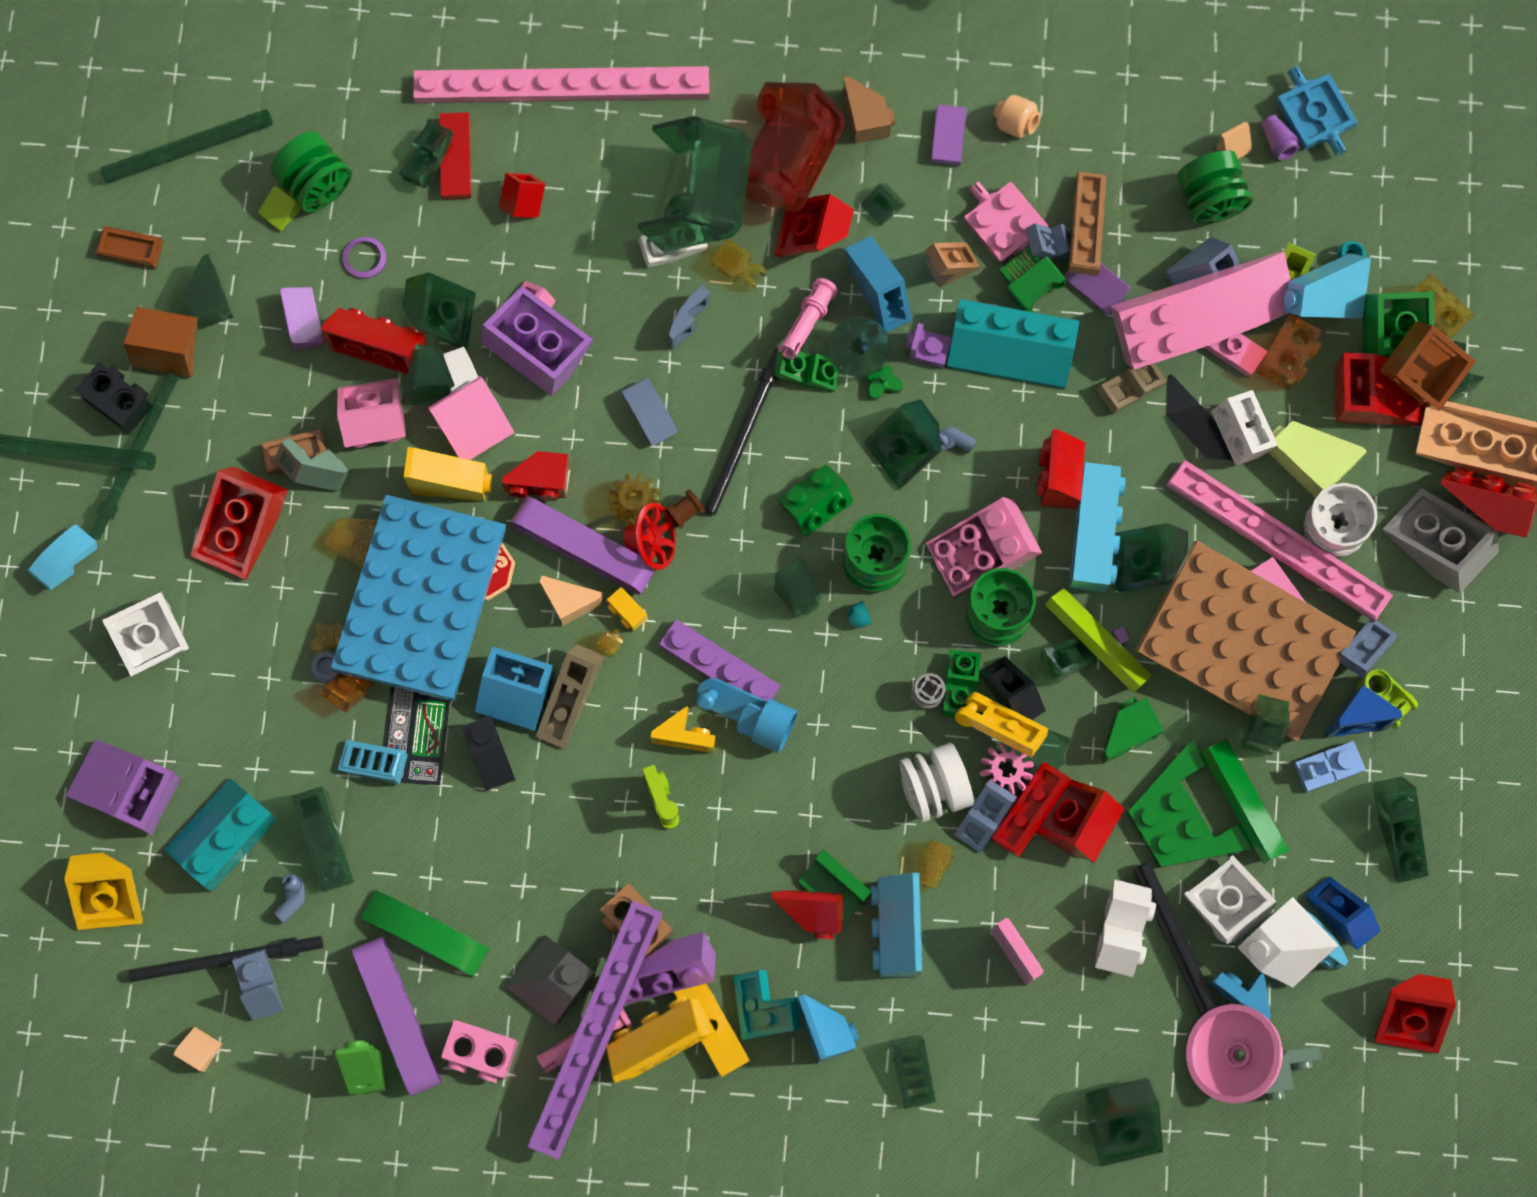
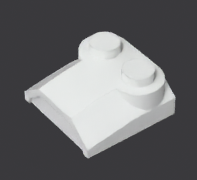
M162 592L102 620L130 676L189 649L171 612V607L165 600Z
M1231 856L1224 865L1192 890L1184 893L1185 898L1212 928L1215 937L1226 944L1236 942L1261 923L1276 906V900L1234 856Z

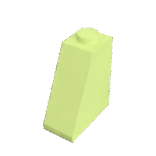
M1292 421L1286 428L1280 425L1272 432L1277 446L1268 453L1317 498L1322 490L1332 484H1336L1360 461L1367 451L1361 446Z

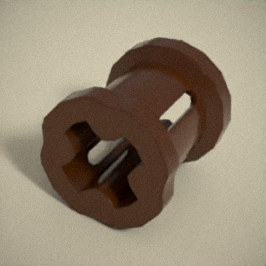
M687 490L685 496L672 506L667 505L664 507L678 529H682L684 523L697 513L702 514L705 512L703 505L691 490Z

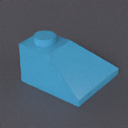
M806 995L798 996V1009L818 1064L856 1049L855 1042L859 1041V1037L853 1022L847 1024L845 1017Z

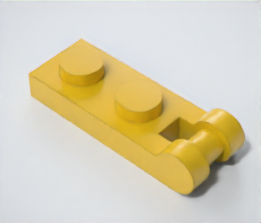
M977 692L971 693L966 699V706L961 707L955 714V720L964 727L971 726L1031 758L1048 734V728Z

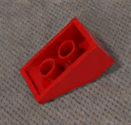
M234 466L218 470L190 556L244 580L247 579L279 518L288 489Z

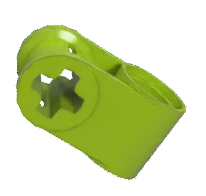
M1372 670L1364 678H1360L1356 684V691L1363 685L1370 689L1369 679L1375 680L1380 687L1379 693L1376 694L1396 708L1398 707L1403 717L1410 710H1415L1419 706L1416 699L1384 670ZM1401 719L1390 727L1397 729L1401 725Z

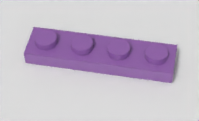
M677 619L659 644L660 648L705 677L717 678L764 700L774 699L781 688V685Z

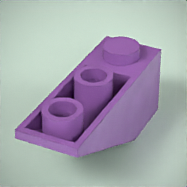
M701 932L674 939L646 957L642 962L625 1004L714 982L716 952L705 933Z

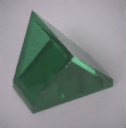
M415 345L401 403L405 405H427L455 386L441 347L436 345Z

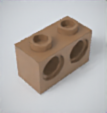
M629 883L600 909L604 916L600 921L613 935L620 931L624 920H619L614 915L615 909L619 905L627 904L630 906L633 900L652 908ZM662 918L644 959L651 955L673 934L671 927Z

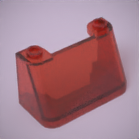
M765 82L757 99L758 111L766 120L742 167L736 162H725L718 170L714 181L727 192L782 211L797 212L802 209L833 151L843 131L845 119L842 111L816 83Z

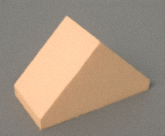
M541 576L540 584L562 626L602 605V592Z

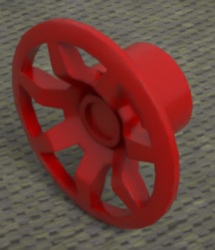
M658 503L644 505L637 515L635 524H629L624 531L625 547L639 554L644 563L653 570H662L668 567L673 560L676 550V532L672 518L667 510ZM650 509H653L650 519L646 513ZM660 512H661L662 515L664 516V518L666 519V521L663 522V523L660 524V525H657V523L660 521V518H661V517H660ZM669 529L671 540L663 538L662 533ZM661 546L670 549L667 558L665 552L660 548ZM655 555L660 564H656L652 561Z

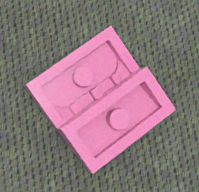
M481 376L428 407L458 458L471 460L515 433Z

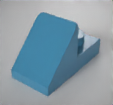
M1223 972L1215 975L1209 984L1212 989L1232 1004L1253 1008L1270 1020L1271 1013L1264 973H1258L1246 990L1242 988L1244 983L1229 972L1226 975Z

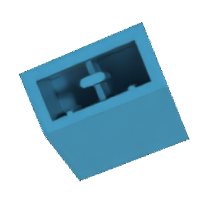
M492 646L482 674L475 713L486 717L491 715L495 720L535 732L555 675L553 665Z

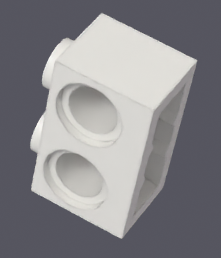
M1253 390L1227 398L1211 411L1236 466L1260 458L1277 446V442Z

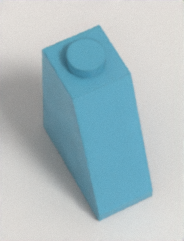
M1347 254L1288 281L1287 291L1284 296V312L1300 317L1363 319L1371 258Z

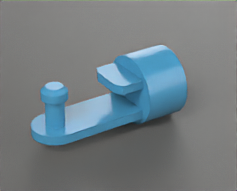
M717 678L704 680L697 689V705L700 709L705 711L712 710L738 722V732L751 737V742L778 754L782 751L795 724L798 710L771 698L768 701Z

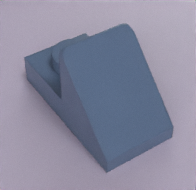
M261 949L233 958L232 962L242 990L239 996L251 1020L254 1021L284 1011L266 950Z

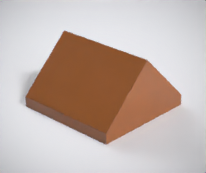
M136 307L124 341L131 367L192 377L198 317Z

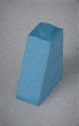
M869 236L846 247L845 252L849 270L883 331L887 333L912 321L904 279L873 237Z

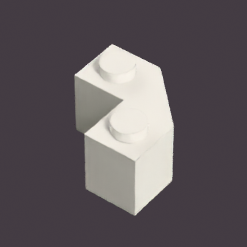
M1114 879L1104 911V917L1106 918L1102 935H1099L1095 968L1133 977L1137 965H1143L1147 948L1142 946V933L1146 921L1152 922L1156 903L1151 902V888Z

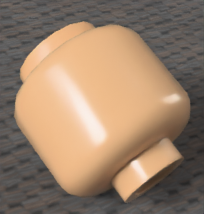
M1010 95L1004 101H1000L994 111V117L997 118L999 130L1017 138H1024L1028 134H1033L1040 121V113L1036 104L1017 95Z

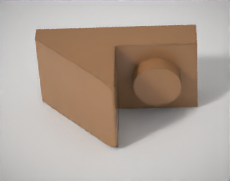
M967 242L933 243L925 249L930 258L926 265L939 287L947 285L980 268Z

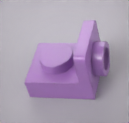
M918 323L916 332H909L905 347L910 349L909 360L944 369L952 337L923 330L924 324Z

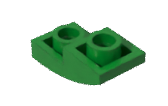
M778 347L773 376L818 390L836 391L840 362L818 353L808 355L801 351L798 352L795 359H788L781 355L782 352H779Z
M950 649L942 716L955 718L957 711L961 707L966 706V699L969 695L977 691L981 653Z

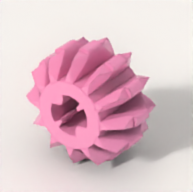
M1002 742L999 743L1000 754L990 747L987 752L994 760L981 759V764L989 766L990 769L982 770L980 776L986 777L991 775L992 779L990 780L998 783L1002 788L1007 786V791L1013 795L1015 794L1014 783L1021 791L1025 790L1026 786L1020 778L1032 780L1033 775L1023 770L1032 768L1034 766L1033 762L1023 763L1022 759L1027 755L1021 752L1017 756L1015 754L1016 749L1010 747V752H1007L1006 745ZM1005 761L1011 762V768L1015 770L1014 775L1010 773L1008 778L1002 776L1003 770L998 768L999 763L1004 765Z

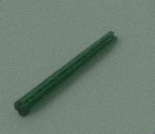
M263 109L102 166L100 172L103 180L109 184L271 126L273 121L269 111Z
M0 434V452L150 471L155 468L156 456L152 452Z

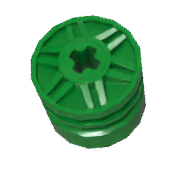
M316 131L305 132L290 140L280 149L270 166L271 174L282 187L290 190V196L298 202V205L305 212H316L331 204L344 192L352 178V170L336 153H332L331 146Z
M1223 150L1203 155L1187 163L1178 171L1177 179L1182 193L1185 197H1190L1187 206L1192 211L1190 215L1194 224L1211 225L1222 222L1240 214L1251 206L1253 198L1250 191L1247 190V182L1244 179H1240L1243 171L1235 151Z
M871 514L860 518L852 524L846 535L843 568L846 577L854 586L866 592L879 593L892 589L901 581L909 560L911 540L907 529L899 520L889 515Z
M1008 568L992 569L982 574L973 585L966 609L967 625L972 634L981 642L995 647L1008 646L1020 640L1028 629L1036 605L1035 590L1030 581L1018 571ZM994 609L997 612L1001 610L1005 611L1004 615L1002 613H998L997 615H995L993 612Z

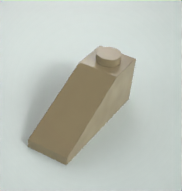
M578 644L567 652L535 737L563 749L566 747L595 684L605 658L604 655Z

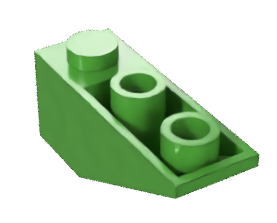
M364 1041L344 1043V1049L335 1050L350 1095L355 1096L386 1091L383 1052L375 1049L369 1043H364Z

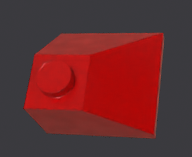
M832 194L788 201L774 255L776 257L817 252L846 238L854 209Z
M793 890L772 891V899L806 932H814V938L833 939L834 934L842 933L844 894Z
M1418 974L1391 988L1374 1036V1042L1439 1053L1456 1006L1451 979Z

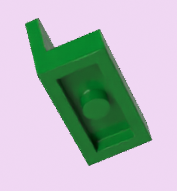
M824 849L798 881L809 892L844 894L843 923H846L872 892Z

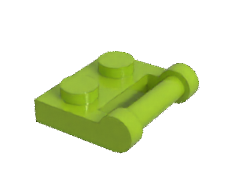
M655 765L643 768L644 781L661 825L668 830L676 828L679 824L678 806L673 801H668L667 795L670 794V787L664 771L657 772Z

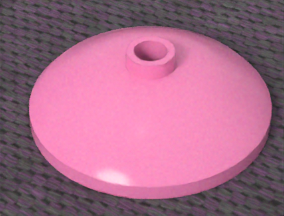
M1227 1004L1208 1011L1196 1022L1187 1041L1186 1061L1192 1079L1205 1094L1221 1102L1238 1104L1260 1097L1273 1085L1282 1064V1044L1276 1028L1262 1013L1244 1005ZM1243 1050L1245 1052V1059L1239 1062L1237 1054Z

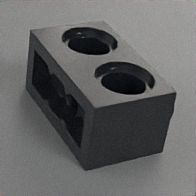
M98 362L77 386L75 391L83 401L129 435L152 408V405L147 400L149 394L138 384L134 383L130 386L123 381L125 376L114 366L111 365L107 369ZM110 383V387L106 391L98 392L102 384ZM126 401H134L131 408L127 410L121 409Z

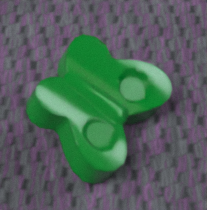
M885 365L881 371L870 370L867 373V381L870 383L868 395L871 400H878L886 390L892 393L901 392L903 383L892 374L893 369L891 366Z

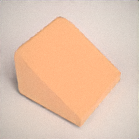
M1243 122L1222 133L1216 149L1218 151H1235L1238 159L1249 154L1252 149L1249 124Z
M194 1027L177 1047L173 1055L199 1071L205 1072L222 1046V1043Z

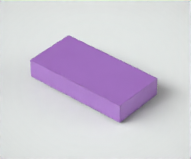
M937 105L931 163L961 165L967 108Z

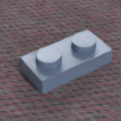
M1369 620L1353 638L1349 647L1340 653V663L1361 678H1364L1392 646L1398 634L1377 620L1375 622Z

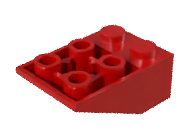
M1343 353L1335 364L1336 422L1421 426L1425 407L1379 372L1389 359L1388 357L1376 354Z
M1455 468L1454 471L1449 470L1442 478L1441 485L1494 530L1527 538L1537 510V491H1534L1535 486L1517 482L1516 486L1503 483V478L1493 475H1486L1484 479L1472 476L1473 471L1463 468Z

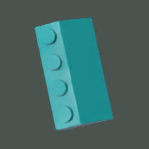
M959 299L946 368L1065 389L1075 350L1079 321Z

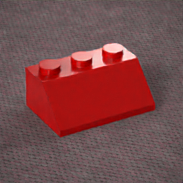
M337 308L321 328L330 351L413 377L417 376L428 347L425 334L420 329L413 326H405V328L396 326L391 320L384 317H377V319L367 317L364 312L355 308H348V310Z

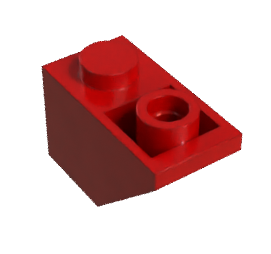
M535 452L502 478L504 492H509L510 496L525 498L527 494L538 495L540 499L547 501L565 498L570 465L568 454Z

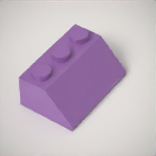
M523 286L483 324L481 344L551 397L572 376L593 341L591 337Z

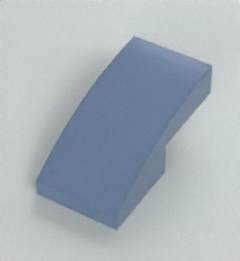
M1037 223L1026 227L1032 255L1041 258L1047 256L1049 259H1069L1072 228L1063 224L1048 228Z
M703 285L686 300L672 323L669 332V346L672 349H675L696 331L694 317L711 304L710 292Z
M649 378L621 391L634 419H637L650 446H654L679 432Z
M989 780L954 836L978 852H981L1013 804L1016 796L992 780Z

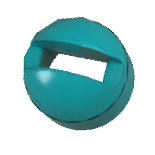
M863 601L849 608L847 618L853 627L862 628L872 624Z

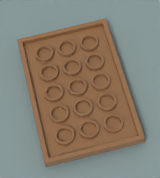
M1194 541L1135 652L1289 739L1298 742L1341 662L1340 653L1349 647L1356 631L1203 543Z

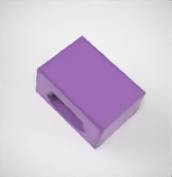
M1123 627L1112 632L1114 638L1121 645L1130 641Z

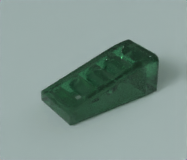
M913 1035L889 1041L904 1109L936 1102L924 1038L921 1035ZM914 1047L917 1049V1052L901 1055L900 1051ZM919 1060L920 1066L904 1069V1063ZM918 1074L923 1075V1079L906 1082L905 1077ZM920 1087H925L926 1089L924 1093L910 1096L908 1094V1090Z

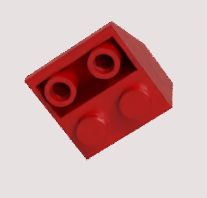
M1052 429L1049 439H1044L1043 446L1040 448L1038 466L1043 468L1041 469L1040 477L1037 478L1036 495L1041 496L1040 506L1077 510L1081 502L1085 442L1058 429Z

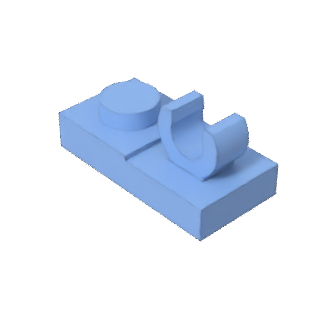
M1354 741L1302 759L1293 764L1305 793L1366 770Z

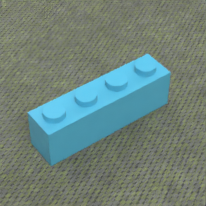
M1084 463L1081 502L1076 511L1069 588L1106 593L1110 583L1115 584L1117 565H1112L1113 554H1118L1120 536L1115 535L1116 524H1121L1123 507L1118 506L1119 495L1123 496L1125 490V477H1121L1120 466Z

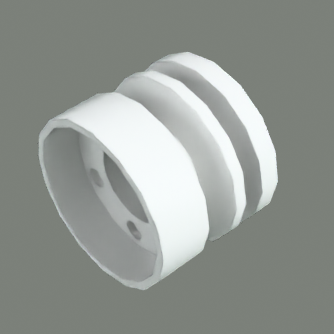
M1349 483L1332 484L1320 492L1306 512L1303 523L1305 537L1336 558L1349 556L1362 546L1375 529L1378 517L1376 504L1369 493L1357 485ZM1336 519L1341 521L1339 529L1334 528V521Z
M951 742L931 749V765L927 764L920 753L914 756L916 770L909 758L899 761L904 794L908 804L914 810L921 823L930 821L929 807L936 818L942 816L941 801L945 800L952 812L962 810L974 804L966 770L958 751Z

